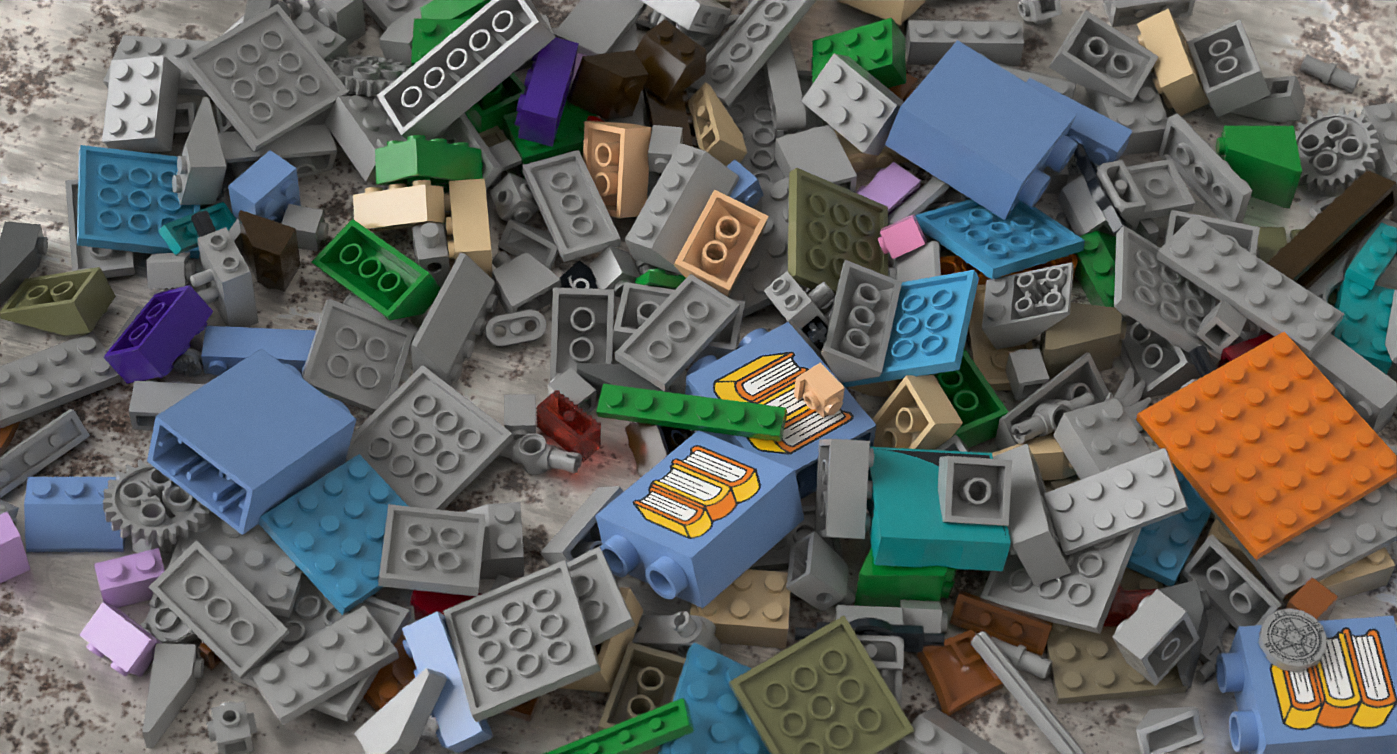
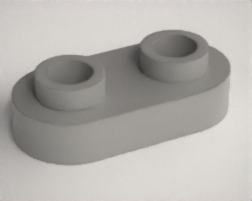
M525 310L495 316L487 323L485 336L488 342L496 347L538 340L544 334L546 320L536 310ZM525 322H533L535 330L532 332L527 331L524 327ZM496 327L505 329L506 334L504 337L495 335Z

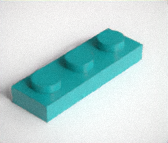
M224 201L200 210L209 213L216 231L225 227L229 231L237 220ZM197 212L164 224L158 231L175 256L199 246L197 239L199 236L191 220V216Z
M1381 222L1351 262L1344 277L1372 290L1397 255V228Z

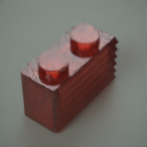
M555 390L537 406L536 427L567 452L580 453L582 455V462L586 461L601 447V423H596V419H592V415H587V412H583V408H578V404L574 405L573 401H569V397H564V394H560V390Z

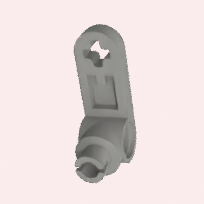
M681 611L675 615H642L632 643L657 650H675L684 658H686L688 649L693 643L723 655L720 650L721 643L714 635L716 631L715 624L704 617L689 615L685 611L684 614Z

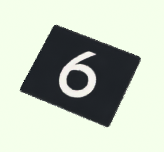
M580 260L560 277L561 288L598 289L596 278L591 268Z

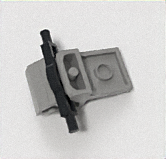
M1078 144L1074 152L1077 159L1076 164L1082 175L1063 187L1058 197L1061 208L1075 234L1078 236L1100 231L1116 237V233L1123 226L1135 232L1140 220L1170 215L1171 210L1180 212L1192 211L1196 204L1172 159L1127 167L1123 160L1103 163L1096 167L1095 163L1088 157L1082 144Z
M836 605L835 620L845 615L901 707L904 652H922L923 646L944 647L945 634L924 633L923 626L903 625V611L899 607ZM817 622L816 628L795 627V641H801L832 622Z

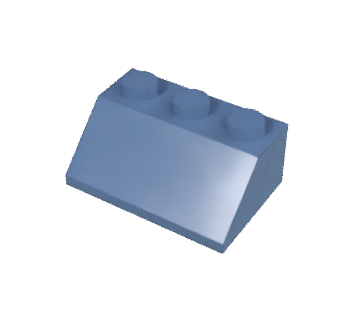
M28 477L24 502L26 551L124 552L126 537L121 538L120 530H112L111 522H106L105 512L103 511L104 489H108V480H116V477Z

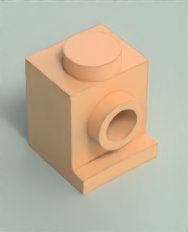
M820 362L796 377L794 397L797 400L803 397L806 405L812 410L815 409L824 418L827 415H834L840 410L843 405L845 387Z

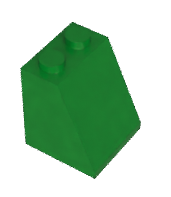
M1224 126L1221 138L1216 139V153L1222 160L1228 162L1231 169L1241 179L1248 183L1253 190L1251 197L1283 208H1290L1302 174L1294 126Z
M871 547L859 573L854 606L900 608V600L939 601L941 603L942 598L949 599L957 569L946 566L905 567L874 565Z

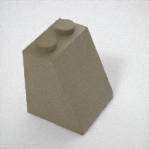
M1071 302L1070 315L1041 333L1039 350L1049 376V381L1085 353L1091 354L1099 372L1112 369L1114 357H1120L1122 340L1125 339L1127 322L1121 321L1122 314L1117 308Z

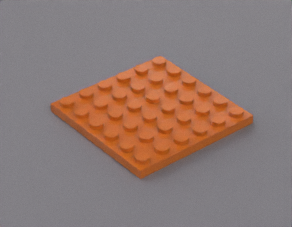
M1285 332L1278 334L1142 410L1136 418V421L1159 448H1166L1171 462L1255 560L1270 553L1397 477V455Z

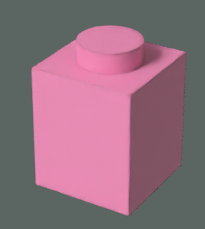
M915 214L880 230L882 237L878 238L883 253L885 255L890 253L892 259L921 247L927 242Z

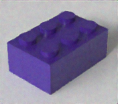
M556 37L532 57V67L528 69L525 78L524 94L520 95L517 105L518 113L515 126L520 127L518 138L553 147L573 79L579 43Z
M191 285L156 293L103 358L127 384L134 381H147L157 377L163 378L172 371L174 367L172 364L177 357L183 355L190 348L191 344L189 342L192 338L206 328L208 324L206 321L212 315L213 310Z

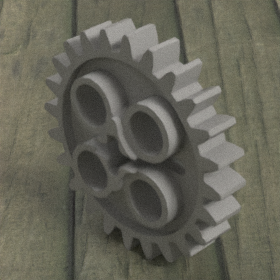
M356 54V57L345 55V58L335 56V59L329 58L328 61H325L349 92L371 97L373 94L378 95L410 68V65H403V62H393V59L386 60L381 56L371 55L366 57Z
M1332 107L1329 108L1327 115H1323L1318 110L1317 118L1314 119L1309 115L1306 116L1308 121L1306 125L1300 122L1297 123L1299 132L1295 131L1302 167L1299 185L1302 186L1307 183L1310 191L1318 185L1320 193H1323L1326 187H1330L1332 193H1335L1339 185L1346 190L1348 182H1353L1358 176H1362L1366 169H1375L1373 160L1380 159L1378 150L1381 149L1378 132L1374 129L1372 121L1367 122L1364 114L1358 117L1354 109L1348 115H1346L1344 107L1339 110L1338 114L1334 113Z
M138 460L137 468L127 464L126 474L116 471V480H108V489H104L103 511L105 512L106 522H111L113 531L120 530L121 538L131 534L132 543L135 544L142 538L145 539V546L147 547L151 544L152 540H157L159 547H162L164 539H169L172 544H176V536L178 535L188 539V530L198 532V523L205 524L206 514L210 513L207 507L151 464L145 465L142 460Z

